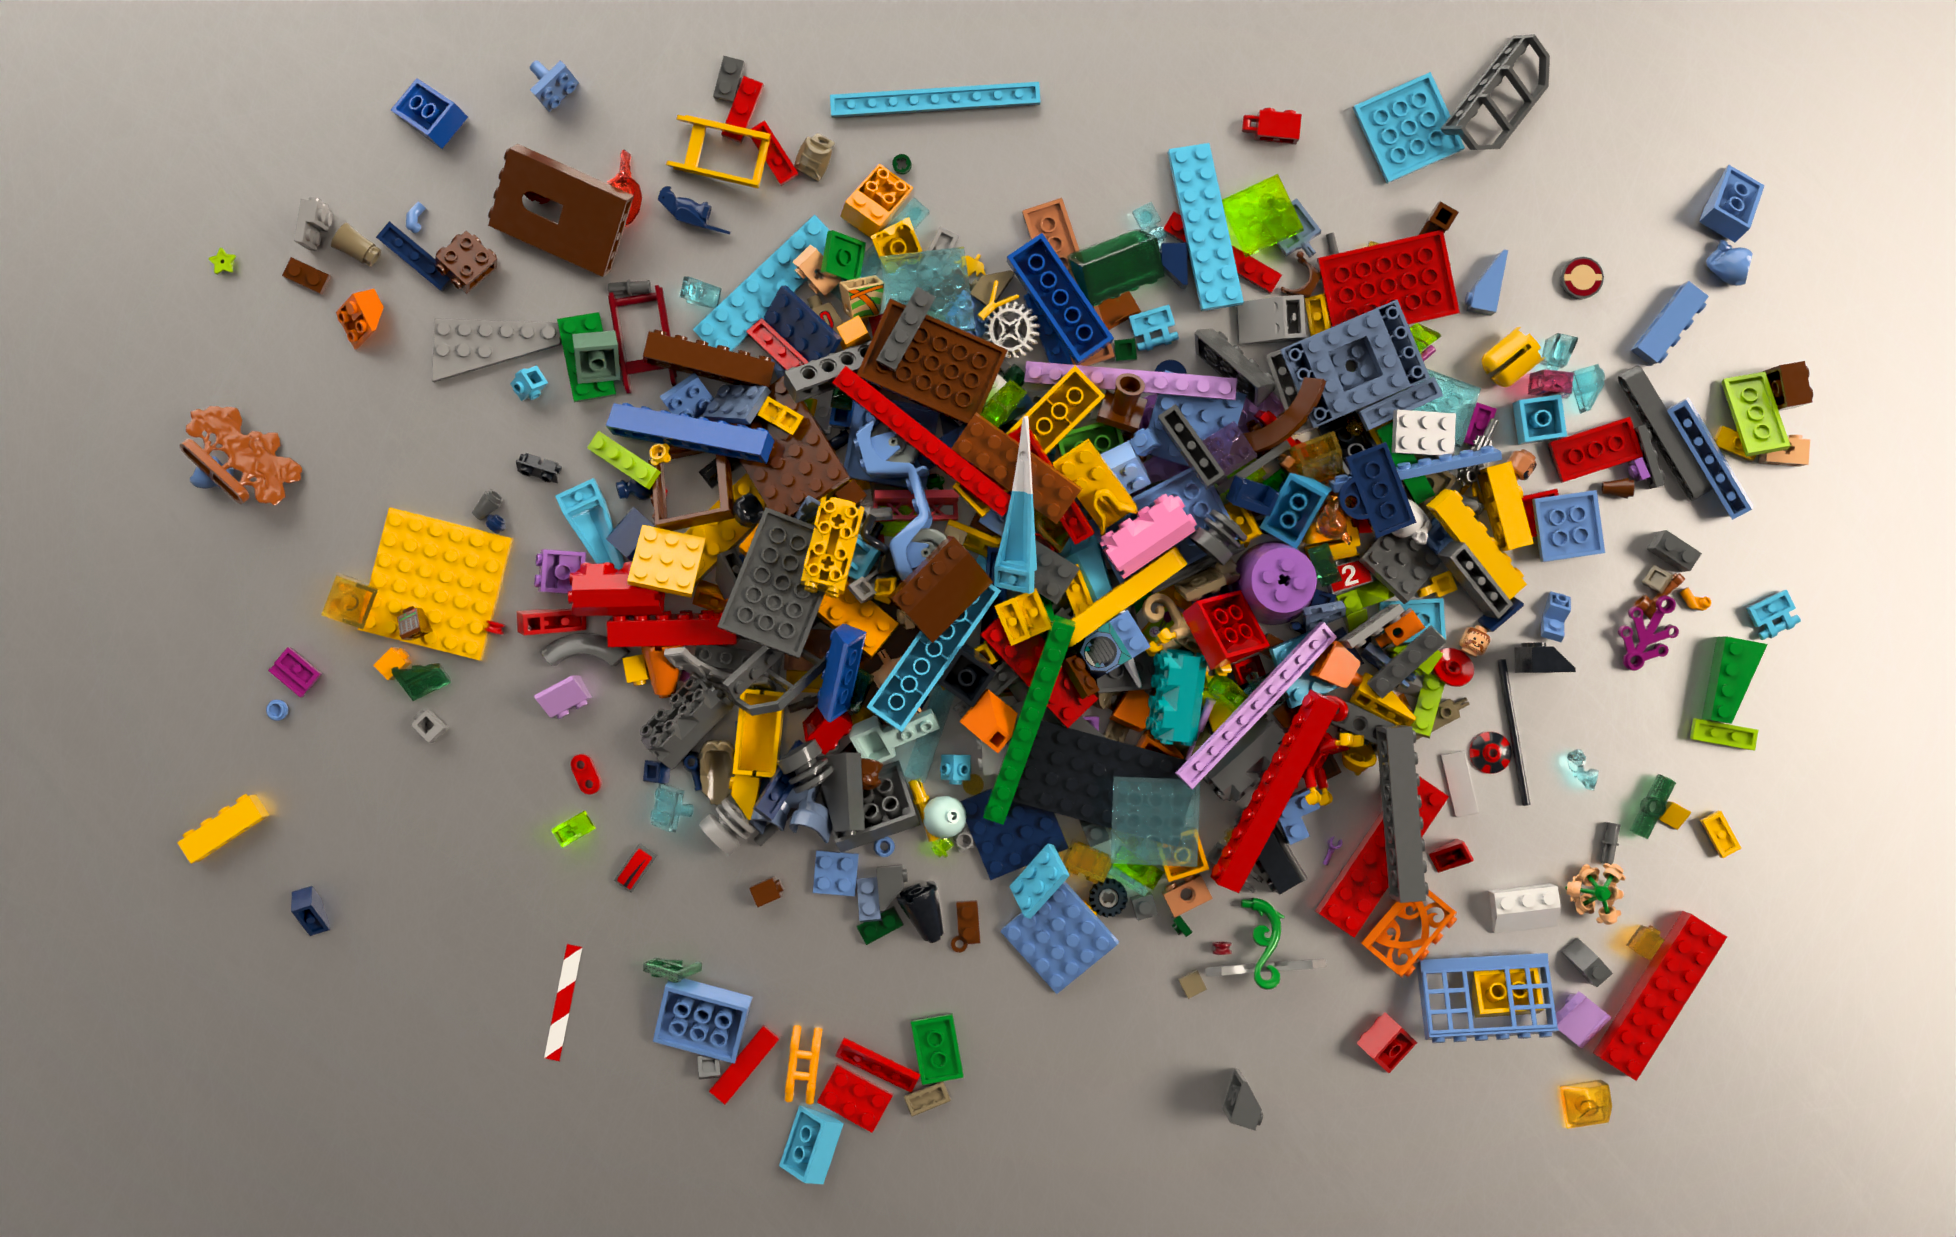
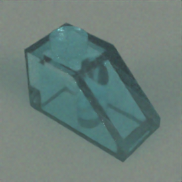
M1556 333L1546 339L1542 357L1545 358L1540 364L1546 365V369L1554 371L1567 366L1578 342V337Z
M1599 364L1575 370L1568 374L1580 414L1591 410L1605 384V374L1603 369L1599 367Z

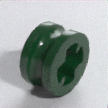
M899 154L894 157L892 162L894 170L898 174H907L912 168L910 158L905 154ZM905 159L907 167L905 169L903 167L898 169L897 161Z

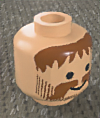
M1476 625L1475 628L1467 627L1459 641V645L1462 647L1461 651L1475 658L1477 655H1483L1491 641V637L1486 634L1488 630L1479 625Z

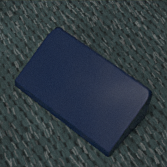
M1513 597L1510 600L1513 605L1499 619L1482 615L1478 622L1488 630L1487 632H1494L1520 610L1524 603Z

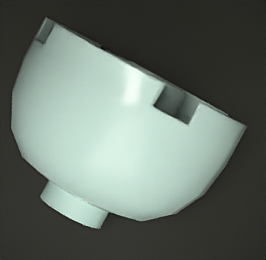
M950 796L935 797L924 808L925 819H923V823L927 831L935 837H953L961 832L965 826L966 810L956 798Z

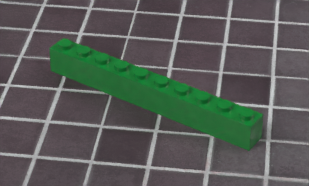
M1057 615L1054 616L1012 737L985 807L983 816L985 819L1004 825L1075 630V621Z

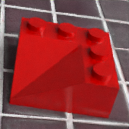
M1241 590L1196 601L1182 613L1211 670L1236 662L1270 646Z

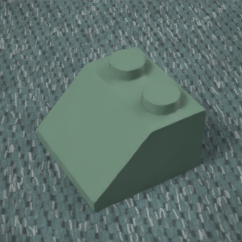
M615 330L572 334L578 384L621 380Z

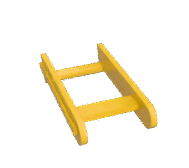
M677 115V120L693 124L685 163L667 161V166L683 172L759 188L771 134L689 115ZM706 128L761 140L752 180L698 167Z

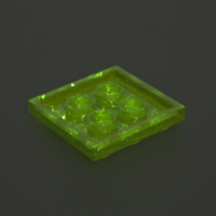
M1278 174L1222 199L1224 212L1245 258L1304 231L1302 223Z

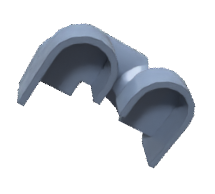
M818 785L797 794L792 788L772 821H768L754 809L750 819L751 824L760 834L764 833L767 822L776 825L780 831H784L790 809L796 808L798 810L793 812L789 824L792 832H797L798 825L806 826L815 830L825 843L829 842L833 827L829 810L823 805L815 803L819 790Z

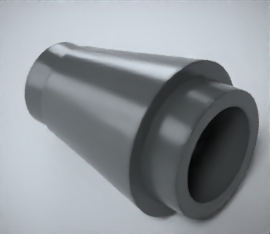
M492 489L488 492L485 491L472 514L477 519L482 520L501 507L502 497Z

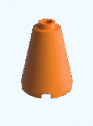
M641 646L654 694L659 695V698H670L671 694L676 692L680 671L664 656L665 649L684 646Z

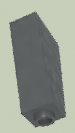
M839 753L816 757L817 761L823 758L828 759V762L821 768L831 765L834 769L821 783L834 832H843V836H854L856 831L865 830L861 753Z

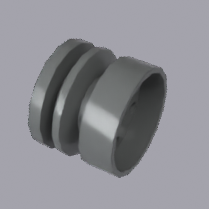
M1212 509L1209 514L1215 522L1209 518L1204 519V522L1209 527L1208 531L1197 527L1196 531L1189 538L1208 556L1224 566L1233 556L1227 548L1229 544L1239 549L1240 544L1234 538L1236 537L1240 541L1245 542L1248 537L1231 518Z
M815 738L796 747L777 761L784 774L794 771L795 775L788 781L790 784L800 781L793 788L796 794L819 785L834 771L831 765L821 768L828 762V759L823 758L817 761L816 757L822 752V749Z

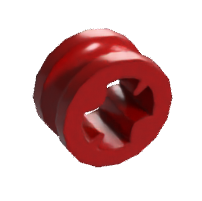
M487 620L488 627L485 628V631L500 635L504 634L502 629L506 626L505 624Z

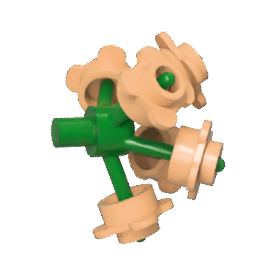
M1604 863L1605 871L1603 876L1607 881L1604 886L1597 884L1600 870L1597 867L1591 868L1588 864L1583 865L1579 874L1573 876V881L1568 882V885L1565 887L1567 895H1571L1570 902L1574 901L1576 912L1579 915H1583L1584 913H1594L1595 901H1602L1603 907L1598 911L1600 917L1596 919L1597 923L1604 922L1606 925L1616 923L1618 916L1621 915V911L1616 910L1612 905L1614 901L1624 897V892L1616 886V883L1620 880L1624 881L1626 879L1623 875V869L1617 864L1610 865ZM1582 883H1583L1585 886H1592V885H1593V886H1594V889L1591 890V889L1581 888Z

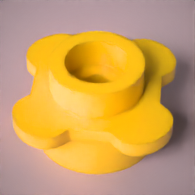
M655 444L650 448L649 453L652 458L650 462L652 465L657 466L659 463H668L671 460L668 451L670 446L668 444Z

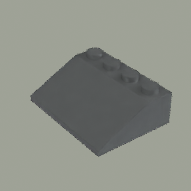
M1200 329L1195 332L1196 354L1222 377L1237 378V390L1240 393L1246 394V398L1256 407L1275 390V379L1269 373H1263L1253 359L1250 358L1248 360L1237 345L1232 346L1222 332L1219 331L1217 333L1214 329Z
M899 760L882 767L878 776L881 784L877 788L867 791L863 789L865 830L856 831L854 836H843V832H834L832 827L835 844L841 853L921 825ZM821 787L819 789L824 806L828 809L823 788Z

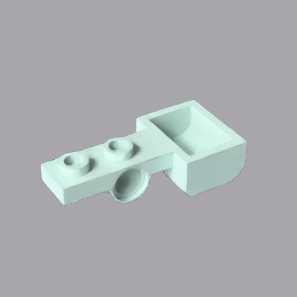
M931 708L914 715L902 733L891 725L883 728L878 717L872 716L854 724L849 732V738L857 752L861 753V758L883 762L896 756L895 747L940 729V724Z

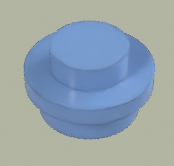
M273 700L267 705V715L272 720H282L288 714V706L282 700Z

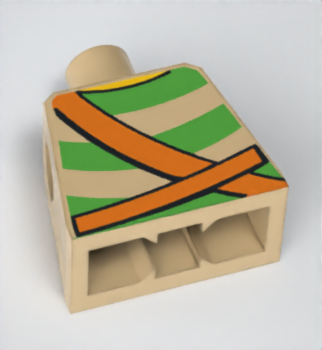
M876 275L839 282L845 314L851 319L859 315L863 324L867 327L868 317L880 314L885 283Z

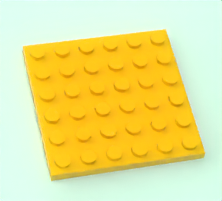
M389 507L357 630L482 661L489 632L485 631V628L488 627L486 622L487 620L492 621L513 538ZM411 606L422 608L433 632L416 640H402L397 617L403 614L402 611Z

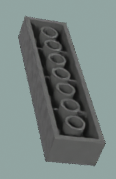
M1406 725L1376 727L1389 898L1399 903L1426 901L1429 889L1424 878V873L1427 872L1426 861L1423 860L1422 854L1425 851V842L1421 838L1423 819L1419 816V808H1421L1422 802L1417 791V786L1420 785L1419 774L1416 773L1415 766L1418 764L1417 752H1414L1416 732L1412 729V726Z

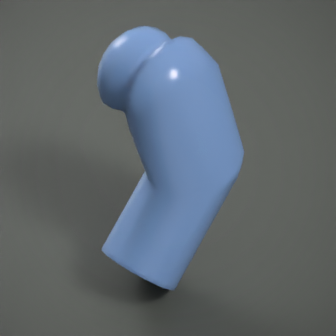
M419 201L406 214V228L411 230L412 233H418L421 230L418 217L426 209Z

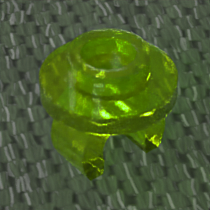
M942 838L938 843L933 841L931 849L939 858L941 856L947 858L948 854L946 851L951 849L954 844L949 838Z

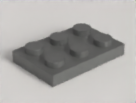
M1035 540L1037 570L1034 577V589L1036 588L1038 593L1058 605L1080 568Z

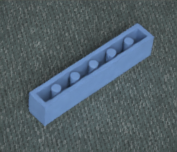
M1689 397L1669 407L1667 412L1731 519L1733 520L1753 509L1752 502Z

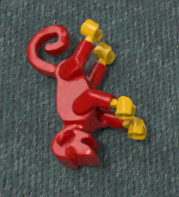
M1327 695L1326 697L1340 705L1339 712L1335 714L1332 721L1341 722L1346 719L1349 712L1346 702L1339 697ZM1325 732L1301 777L1304 778L1306 788L1311 792L1305 796L1309 805H1315L1319 802L1321 806H1326L1333 801V796L1327 790L1329 788L1328 781L1322 766L1329 754L1350 750V747H1362L1364 745L1363 735L1340 733V740H1337ZM1317 786L1318 790H1321L1323 794L1320 795V793L1316 790Z

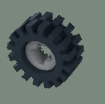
M1113 878L1099 879L1097 883L1092 885L1093 887L1089 891V901L1093 910L1097 911L1098 915L1107 918L1108 916L1115 917V915L1122 913L1121 911L1126 908V903L1128 902L1127 891L1119 881ZM1112 892L1114 900L1111 903L1109 901L1104 902L1102 900L1103 894H1110Z

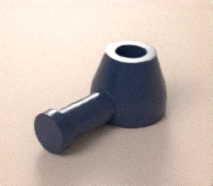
M692 751L683 759L682 763L683 767L692 773L694 789L698 791L702 790L699 753ZM690 758L695 760L694 766L688 764Z

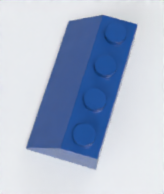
M844 623L831 632L830 641L832 642L826 654L827 665L821 676L823 683L817 694L819 699L817 707L826 721L830 723L850 708L867 633Z

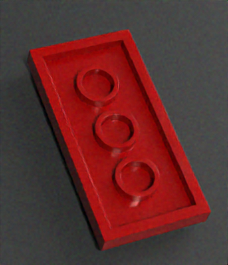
M1631 417L1548 443L1561 483L1643 457Z

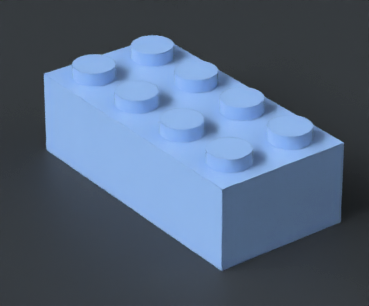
M1129 441L1100 454L1129 494L1151 484L1144 464ZM1076 497L1075 502L1084 516L1088 515L1089 513Z

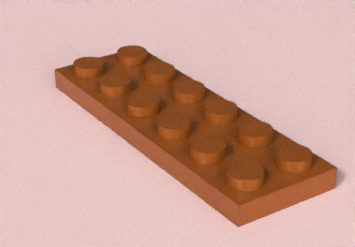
M976 412L951 449L1012 492L1019 443ZM1030 451L1033 507L1057 524L1083 488Z

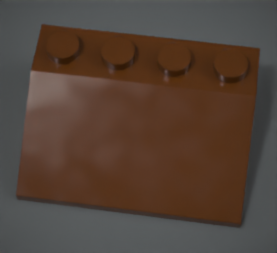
M948 536L888 598L933 643L993 581L955 537Z

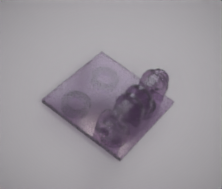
M1235 421L1202 441L1224 471L1225 477L1258 457Z

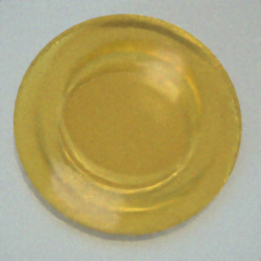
M970 774V781L963 780V789L970 795L979 794L984 787L983 779L977 774Z

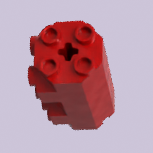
M610 562L603 564L582 563L580 569L575 573H570L572 591H568V603L572 604V614L576 616L662 615L665 604V592L628 585L627 580L632 562H625L620 570L615 569V565Z

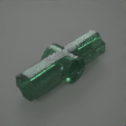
M1657 775L1647 797L1643 798L1640 803V811L1630 829L1631 832L1645 839L1649 838L1659 816L1663 815L1666 810V802L1676 782L1663 775ZM1654 801L1656 809L1651 812L1649 806Z

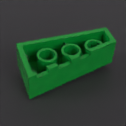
M1728 636L1716 638L1702 719L1732 724L1768 644Z

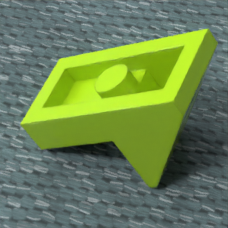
M1356 589L1336 596V601H1343L1346 607V616L1343 617L1348 633L1368 620L1367 609H1363Z

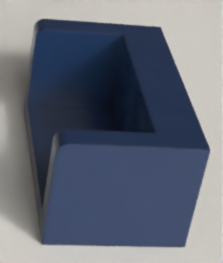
M1235 475L1225 499L1235 506L1270 517L1279 492L1270 486Z

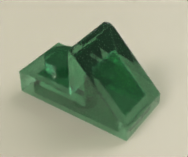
M1328 542L1308 549L1317 579H1319L1322 587L1342 581Z

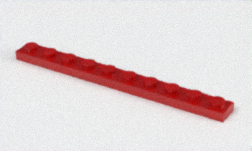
M845 366L832 382L834 386L999 516L1003 517L1008 511L1011 496L851 369Z

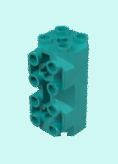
M1162 650L1160 654L1156 653L1154 656L1155 674L1152 675L1151 686L1156 688L1155 696H1150L1148 700L1150 712L1149 717L1146 718V729H1149L1154 739L1160 740V743L1173 744V741L1181 742L1180 744L1193 746L1198 736L1207 661L1202 653H1197V656H1193L1191 651Z

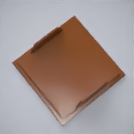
M1121 276L1093 291L1103 322L1108 330L1125 322L1129 316L1141 313Z

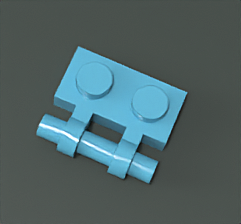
M1169 304L1128 317L1134 338L1143 336L1144 339L1143 342L1136 343L1138 351L1153 350L1155 346L1162 344L1166 346L1172 344V341L1179 340L1177 331L1170 334L1168 331L1169 327L1175 326ZM1161 330L1162 336L1151 339L1150 333Z
M1782 590L1746 608L1754 626L1764 625L1765 627L1764 631L1758 633L1761 640L1768 637L1773 638L1779 632L1785 629L1790 630L1795 627V624L1801 622L1797 614L1792 617L1789 614L1796 607L1787 590ZM1781 617L1782 622L1774 625L1772 620Z

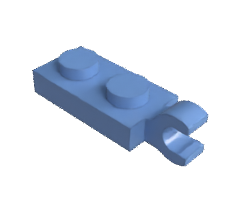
M1371 642L1361 653V656L1379 671L1393 659L1384 654L1379 646L1373 645ZM1411 673L1406 678L1414 682L1417 677L1414 673ZM1405 679L1400 683V686L1406 690L1410 686Z

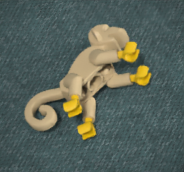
M1156 593L1144 601L1142 615L1147 621L1157 623L1164 617L1165 610L1163 606H1158L1155 609L1156 614L1151 612V605L1153 603H1160L1167 608L1174 622L1170 631L1168 628H1165L1157 634L1161 640L1158 646L1155 641L1149 643L1151 647L1145 650L1149 656L1152 657L1162 650H1177L1181 646L1194 652V656H1197V653H1202L1184 617L1182 618L1178 607L1170 597ZM1230 664L1215 669V673L1219 676H1227V673L1232 671ZM1207 666L1204 688H1213V685L1216 686L1218 683L1217 677L1209 676V668Z

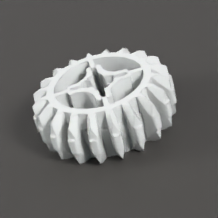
M1014 301L1013 305L1009 302L1005 304V307L1003 305L999 306V312L996 309L992 312L994 317L988 316L986 318L991 321L990 324H984L985 328H989V332L984 333V336H990V339L987 341L1008 350L1005 358H1010L1011 355L1014 358H1018L1019 353L1025 356V348L1028 351H1032L1033 348L1030 343L1037 344L1038 341L1033 338L1034 336H1040L1039 332H1035V328H1039L1040 324H1034L1038 317L1036 315L1031 316L1033 310H1026V304H1022L1019 307V302ZM1012 312L1021 315L1012 322L1004 317ZM1024 322H1026L1027 325L1026 337L1022 334V327L1025 325ZM998 324L1002 326V333L999 337L997 333ZM1009 326H1014L1016 328L1013 329L1016 330L1015 334L1009 333V331H1011L1009 330ZM1012 338L1020 343L1012 348L1004 345L1005 341H1009Z

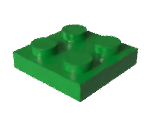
M834 230L828 231L821 273L843 281L860 278L866 242Z

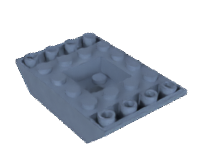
M1398 300L1280 349L1297 392L1301 388L1304 377L1319 378L1326 381L1317 406H1314L1308 415L1312 428L1430 378ZM1348 360L1355 362L1356 369L1354 372H1349L1346 369L1345 365Z

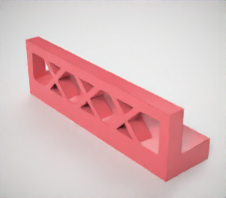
M874 490L873 508H878V506L891 507L893 514H896L893 515L891 520L875 522L912 521L917 516L914 515L917 512H915L912 504V499H915L914 494H911L909 490ZM924 490L929 507L934 510L931 513L933 521H949V519L958 521L959 494L955 490ZM943 505H953V515H945L940 509ZM901 506H908L913 511L909 515H902L898 509Z

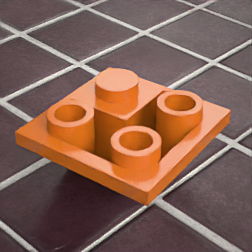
M375 289L353 293L336 311L338 321L342 324L347 338L354 349H358L376 330L384 307Z
M986 688L974 707H971L959 722L995 752L999 753L1012 737L1018 713Z

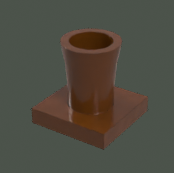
M1131 373L1119 375L1116 378L1115 390H1106L1096 421L1131 433L1137 432L1147 403V399L1140 397L1145 389L1144 381L1139 376Z

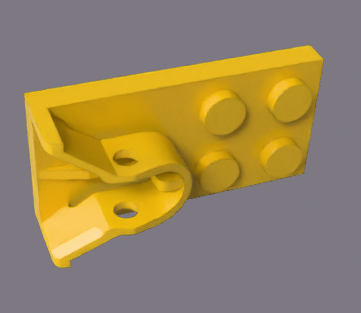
M1089 439L1053 462V466L1057 471L1083 488L1077 498L1100 528L1102 536L1106 534L1107 527L1127 514L1138 513L1137 504Z

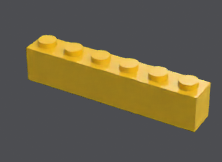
M1444 488L1426 505L1454 541L1465 542L1511 600L1527 585L1522 579L1524 577L1523 573L1511 565V558L1506 553L1500 551L1498 548L1500 545L1493 537H1489L1486 533L1488 531L1486 526L1474 518V511L1469 506L1463 504V497L1456 490L1452 491Z

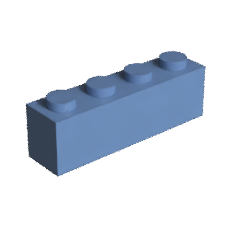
M1690 281L1682 284L1631 351L1650 366L1656 363L1660 364L1667 357L1668 353L1666 351L1669 347H1674L1681 339L1679 334L1683 329L1686 331L1694 322L1692 320L1693 316L1696 313L1699 314L1706 307L1705 301L1709 296Z

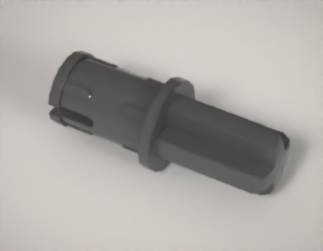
M628 279L627 282L609 283L608 292H613L614 295L628 294L629 296L642 293L649 294L651 293L650 280L631 281Z
M1607 822L1604 841L1602 840L1604 844L1601 863L1603 864L1608 863L1611 865L1614 862L1616 846H1619L1617 842L1620 824Z

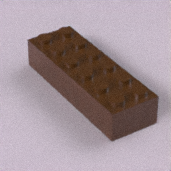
M654 329V332H648L643 353V363L688 374L696 373L700 377L733 385L767 386L768 389L770 387L775 362H772L770 357L759 355V358L750 356L751 353L738 350V353L729 351L730 348L717 345V348L708 346L709 343L702 340H696L695 343L687 341L688 338L685 336H667V333L661 330Z

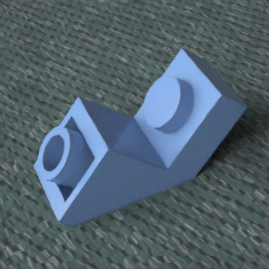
M1550 591L1541 620V637L1562 642L1565 637L1564 622L1571 612V597Z

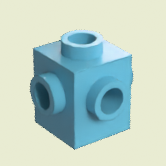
M537 365L518 371L515 374L514 380L510 383L521 401L528 398L530 400L538 398L542 394L540 391L548 384Z
M941 754V780H949V784L962 785V780L970 781L971 755Z

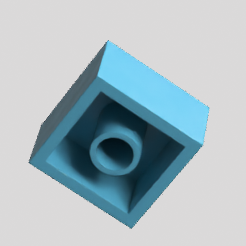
M1561 394L1523 399L1512 403L1518 445L1558 440L1567 437Z

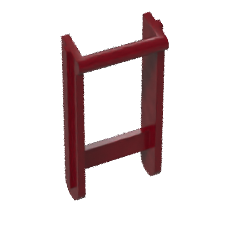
M655 285V293L616 299L612 292L608 296L613 328L618 343L622 382L627 394L632 393L629 375L667 368L643 363V359L627 362L618 307L657 301L662 331L666 332L667 336H671L663 288L659 285ZM669 369L671 384L674 387L677 385V371Z

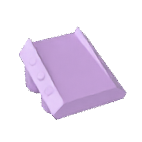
M1579 991L1577 994H1570L1566 998V1005L1561 1010L1556 1011L1559 1031L1581 1049L1612 1019L1610 1015Z

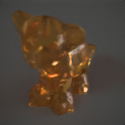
M1331 490L1329 496L1332 500L1326 499L1316 517L1315 531L1329 539H1342L1347 545H1350L1351 540L1347 532L1345 520L1347 515L1343 513L1339 506V492L1334 493ZM1348 496L1345 499V504L1348 508H1353L1356 500L1353 496Z

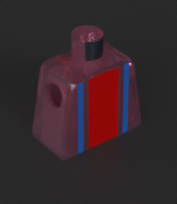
M1540 370L1530 373L1528 395L1553 396L1561 394L1562 398L1567 399L1572 394L1574 373L1555 370Z

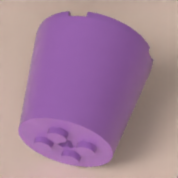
M1263 542L1249 548L1237 560L1235 570L1237 574L1240 573V579L1231 585L1234 592L1241 590L1258 623L1281 625L1298 618L1303 613V609L1311 603L1317 585L1316 571L1309 558L1298 549L1283 542ZM1279 576H1285L1287 580L1285 581L1286 585L1278 583V580H1280Z

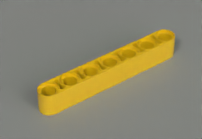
M1176 546L1172 547L1070 620L1075 621L1076 624L1068 648L1084 639L1185 567L1188 563Z

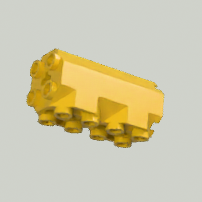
M822 497L801 578V584L805 586V591L817 593V591L826 592V596L838 598L839 594H844L864 515V507L860 506V509H857L856 503L835 497H830V500L826 501V497Z

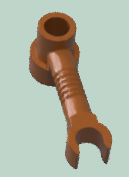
M1674 573L1672 580L1662 594L1658 593L1652 600L1647 595H1643L1634 603L1633 607L1642 609L1643 614L1651 620L1657 609V599L1661 596L1669 595L1686 578L1680 573Z

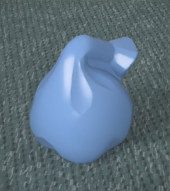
M1720 240L1717 249L1706 260L1707 267L1729 285L1741 286L1746 284L1753 253L1747 248L1738 247L1732 249V246L1727 244L1728 242Z

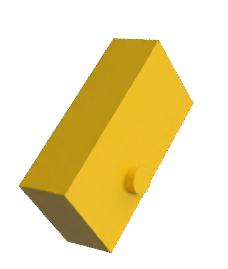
M1512 462L1480 470L1481 474L1477 478L1486 505L1494 539L1500 545L1498 547L1500 551H1508L1534 544L1522 502L1523 491L1521 486L1517 484Z

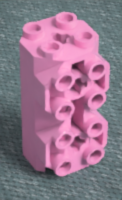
M1161 495L1154 500V506L1151 508L1145 506L1136 513L1137 518L1134 520L1127 518L1118 524L1120 529L1115 532L1110 530L1100 537L1102 540L1099 543L1100 546H1106V549L1103 550L1117 571H1123L1120 575L1123 579L1196 531L1194 527L1197 523L1191 514L1186 515L1183 510L1185 505L1179 496Z

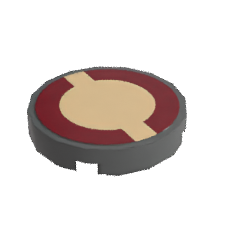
M1578 257L1568 262L1562 269L1560 276L1561 286L1564 291L1570 294L1569 296L1581 300L1596 294L1602 287L1604 280L1601 266L1598 262L1588 257Z

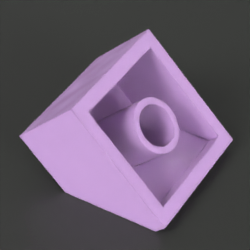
M572 675L534 695L550 718L557 716L558 719L570 714L568 710L573 707L579 709L587 705V700L592 698L580 675Z

